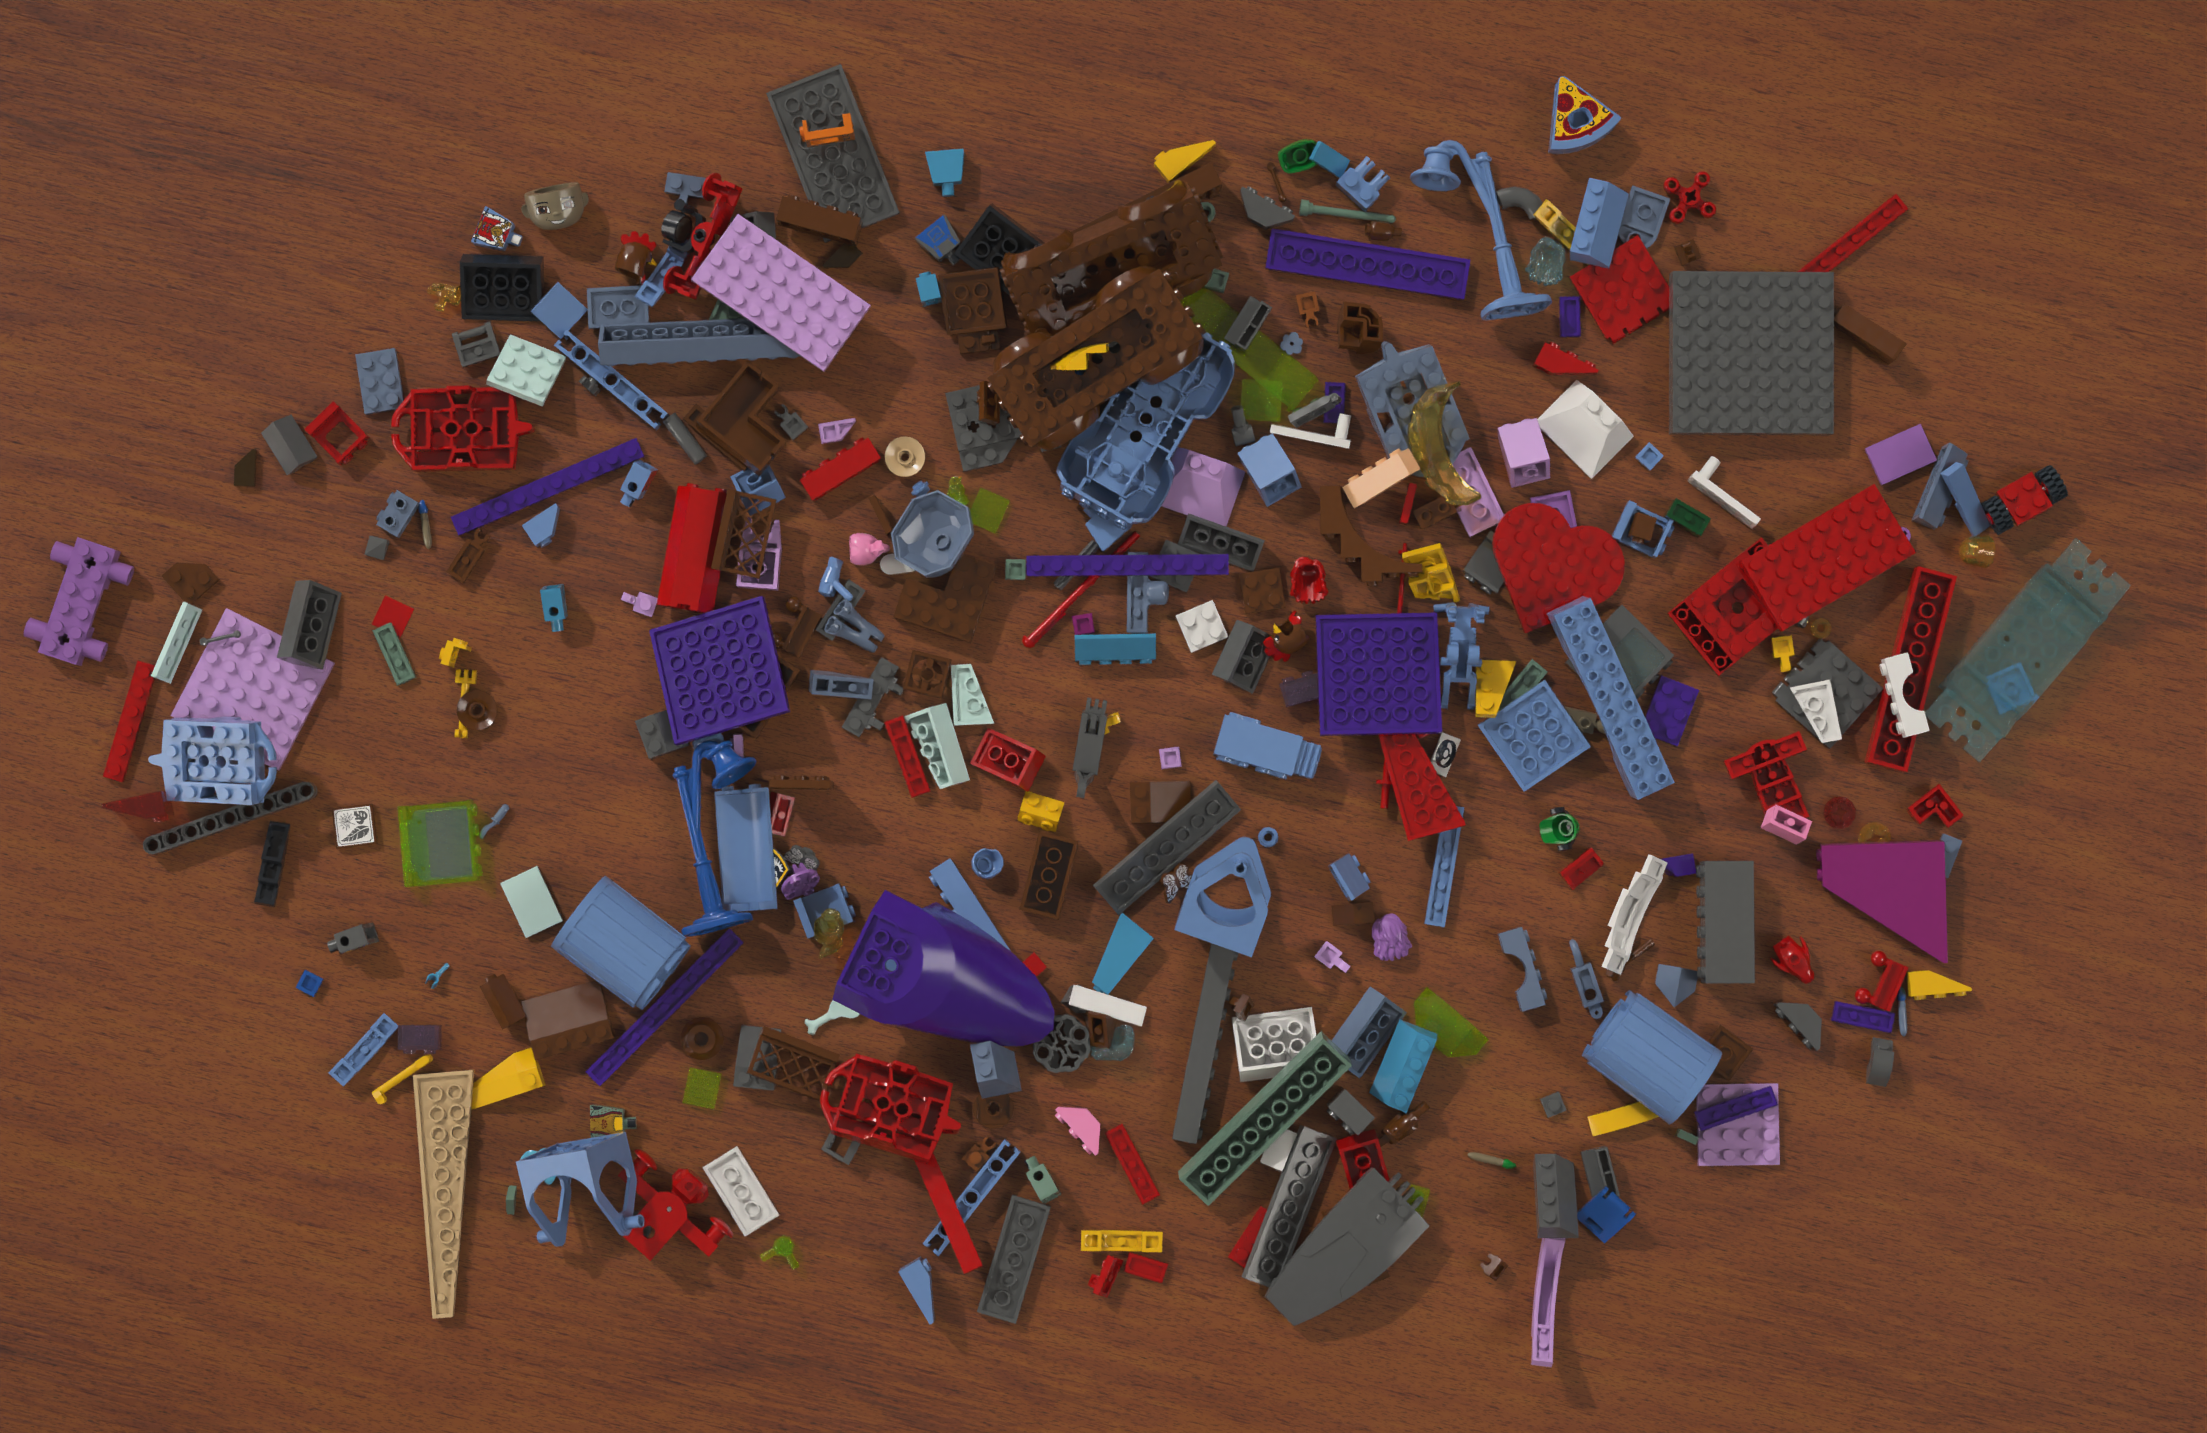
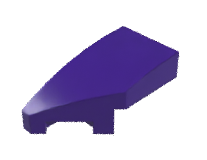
M1693 853L1661 859L1667 862L1665 873L1669 876L1678 877L1696 874Z

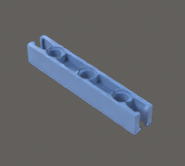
M566 330L564 338L568 340L570 337L576 345L570 352L562 347L563 345L560 340L554 346L657 431L661 424L659 422L653 423L647 417L653 409L662 414L660 416L662 419H666L669 414L614 368L600 365L599 356ZM579 350H585V358L581 360L576 359V353ZM611 375L617 377L614 385L607 384V378ZM641 401L648 403V407L644 411L638 410V404Z
M1003 1140L955 1201L964 1223L1021 1152L1018 1148L1014 1147L1015 1153L1007 1161L999 1156L1005 1145L1010 1146L1008 1140ZM1000 1160L1003 1164L1002 1169L999 1171L993 1170L991 1167L992 1161ZM968 1192H975L978 1199L976 1202L970 1203L967 1201L966 1195ZM941 1220L923 1242L926 1247H930L931 1243L929 1241L936 1234L943 1238L945 1241L939 1250H933L937 1256L941 1254L950 1242L948 1236L941 1231Z

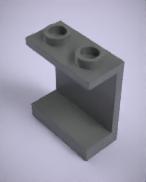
M1492 531L1487 534L1462 571L1465 574V579L1471 583L1478 582L1482 585L1481 589L1489 595L1491 593L1496 594L1504 582L1493 553L1492 541L1494 532Z

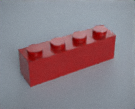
M862 437L853 443L854 446L849 450L847 448L840 450L836 453V458L831 461L828 458L819 464L820 467L815 471L810 469L802 474L803 478L800 479V482L813 502L882 460L869 438L864 439Z

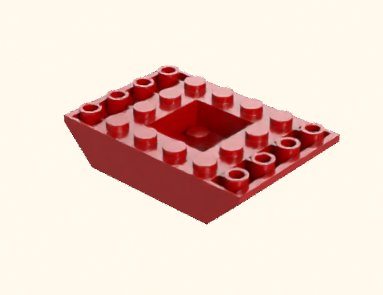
M1762 537L1667 613L1717 676L1721 675L1778 629L1739 563L1768 546ZM1739 602L1743 606L1740 614L1733 612V603Z

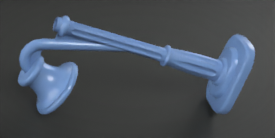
M1453 140L1443 141L1437 146L1426 148L1424 150L1425 164L1421 169L1411 173V182L1420 188L1432 191H1450L1458 188L1461 180L1450 169V160L1453 159L1454 155H1458L1490 217L1496 244L1493 251L1496 252L1503 297L1488 304L1480 313L1481 319L1487 321L1526 316L1545 310L1552 303L1551 297L1548 294L1536 295L1534 293L1522 292L1517 268L1511 252L1512 245L1506 239L1490 168L1492 158L1488 156L1487 152H1481L1476 154V159H1470L1463 145Z

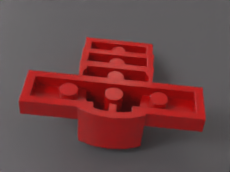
M1799 731L1777 740L1771 739L1757 742L1746 752L1723 761L1731 780L1751 773L1764 816L1768 809L1778 805L1806 819L1810 817L1802 801V795L1794 781V776L1785 761L1789 757L1807 751Z

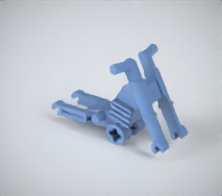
M1454 602L1433 605L1434 613L1446 612L1448 622H1454V627H1450L1447 656L1441 657V665L1450 666V669L1444 673L1441 708L1447 709L1450 682L1469 683L1467 709L1474 710L1477 676L1472 671V667H1481L1482 659H1479L1480 647L1476 646V628H1471V618H1474L1476 623L1484 624V616L1489 614V607L1469 603L1468 607L1457 606Z

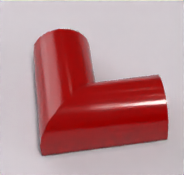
M1937 784L1906 809L1917 824H1921L1936 813L1947 828L1964 816L1940 784Z

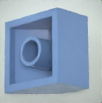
M770 465L760 476L749 468L745 472L742 470L730 476L737 491L776 499V503L786 498ZM740 496L746 509L753 505L749 498ZM752 499L754 503L759 501L757 499ZM763 501L758 504L759 511L770 506L771 502ZM755 507L748 511L750 516L758 513Z

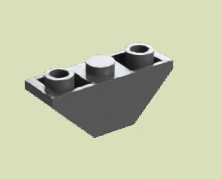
M1242 186L1240 196L1248 221L1264 230L1293 222L1295 215L1292 214L1293 211L1286 206L1281 208L1275 205L1273 199L1267 196L1262 198L1257 195L1258 191L1249 186L1247 188Z
M1776 1002L1774 1004L1777 1008L1775 1010L1776 1014L1782 1020L1784 1018L1790 1023L1788 1027L1794 1034L1797 1035L1799 1033L1804 1038L1802 1043L1809 1050L1813 1048V1050L1818 1051L1821 1043L1822 1019L1808 1004Z

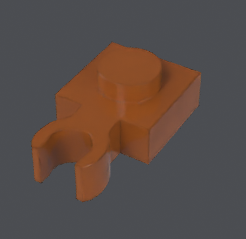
M1316 292L1296 295L1299 316L1306 315V328H1309V320H1314L1317 327L1318 319L1314 316V313L1320 310Z
M989 1136L983 1139L980 1147L975 1143L962 1157V1160L976 1172L990 1158L986 1152L993 1149L996 1145V1142L992 1146L986 1145V1140Z

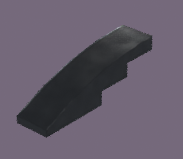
M274 821L269 823L261 857L262 863L258 876V887L254 903L257 905L275 907L286 856L290 824Z

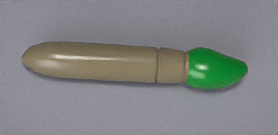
M1469 1152L1467 1154L1473 1160L1502 1166L1506 1169L1516 1167V1164L1508 1159H1501L1477 1152Z

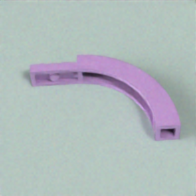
M1542 1238L1532 1312L1531 1365L1552 1367L1555 1303L1565 1238Z

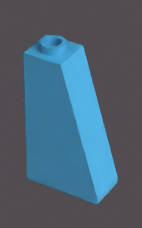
M1123 913L1118 918L1092 981L1095 984L1093 989L1100 993L1105 992L1107 995L1154 939Z

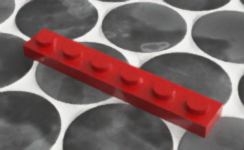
M137 660L103 777L119 782H124L155 680V677L151 676L155 665Z

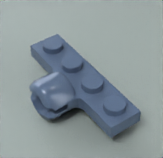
M1128 552V555H1149V553ZM1127 576V633H1148L1149 606L1165 605L1168 602L1169 587L1165 581H1151L1149 576Z

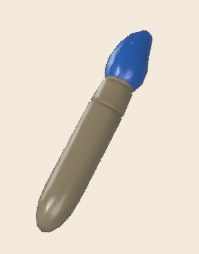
M421 500L418 510L421 514L423 540L426 548L430 549L432 538L427 514L428 508L424 500Z

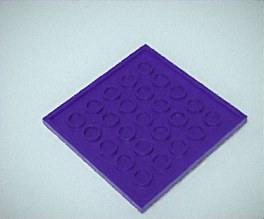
M763 596L649 630L675 745L678 746L790 712L766 602Z
M1437 613L1316 615L1320 736L1442 733Z

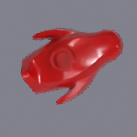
M1788 935L1773 946L1780 963L1773 958L1770 959L1779 970L1797 977L1804 984H1809L1815 978L1810 964L1809 947L1802 937H1800L1801 947Z

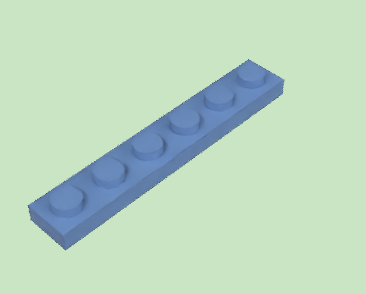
M1456 806L1463 818L1464 807ZM1461 827L1439 833L1424 924L1445 927Z

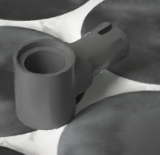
M1242 405L1231 407L1234 421L1231 432L1235 446L1255 442L1252 426L1245 419Z

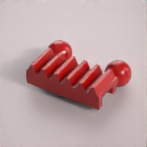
M1875 951L1871 955L1872 964L1877 967L1885 966L1876 985V990L1872 996L1868 989L1859 988L1854 996L1855 1000L1860 1004L1868 1002L1890 1012L1909 967L1888 959L1882 951Z

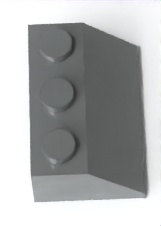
M1236 620L1212 675L1253 694L1270 656L1265 654L1264 650L1266 647L1263 645V641L1271 635L1253 625Z

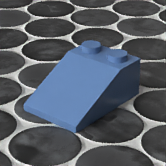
M1349 853L1328 865V868L1347 900L1351 901L1370 889L1368 884L1371 882L1365 872L1361 874L1358 866H1360V863L1355 855L1351 856Z
M920 1256L900 1268L898 1273L928 1323L932 1324L935 1320L930 1272L932 1267L927 1259L923 1260Z

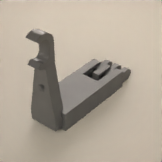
M1087 697L1086 708L1082 711L1072 770L1075 771L1074 777L1078 785L1076 797L1080 798L1085 797L1086 787L1094 780L1095 775L1098 774L1108 715L1105 713L1106 700H1103L1101 708L1098 707L1099 699H1095L1094 706H1090L1092 699Z

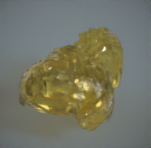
M826 909L821 914V917L817 918L814 922V937L820 944H823L819 954L820 959L838 952L843 945L841 937L844 933V923L840 912L835 909Z

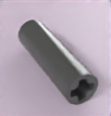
M673 413L663 421L694 465L707 457V454L676 413Z

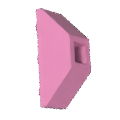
M1058 1106L1055 1109L1057 1111L1055 1116L1062 1124L1066 1122L1071 1127L1068 1131L1075 1139L1080 1138L1084 1142L1082 1147L1089 1155L1093 1152L1096 1156L1099 1152L1100 1122L1087 1108Z

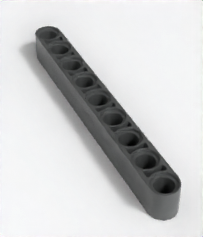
M301 782L265 795L263 803L254 805L239 804L147 837L143 842V849L148 854H161L310 801L317 796V787L311 782ZM306 785L311 787V794L307 797L302 793ZM287 792L292 794V801L290 803H285L283 800V796ZM267 799H271L273 802V807L270 810L264 807ZM248 806H252L254 809V814L251 817L245 814V809ZM232 812L235 820L229 824L226 821V816ZM211 819L216 823L212 831L207 828V822ZM191 826H194L197 830L194 837L188 835V829ZM172 833H175L178 838L175 844H171L169 841V836ZM152 840L158 842V848L155 851H152L150 848Z

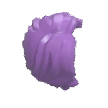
M1393 913L1386 914L1381 919H1377L1372 926V938L1375 940L1374 955L1382 961H1388L1389 959L1394 961V956L1397 959L1407 956L1408 949L1412 947L1407 937V927L1397 915Z

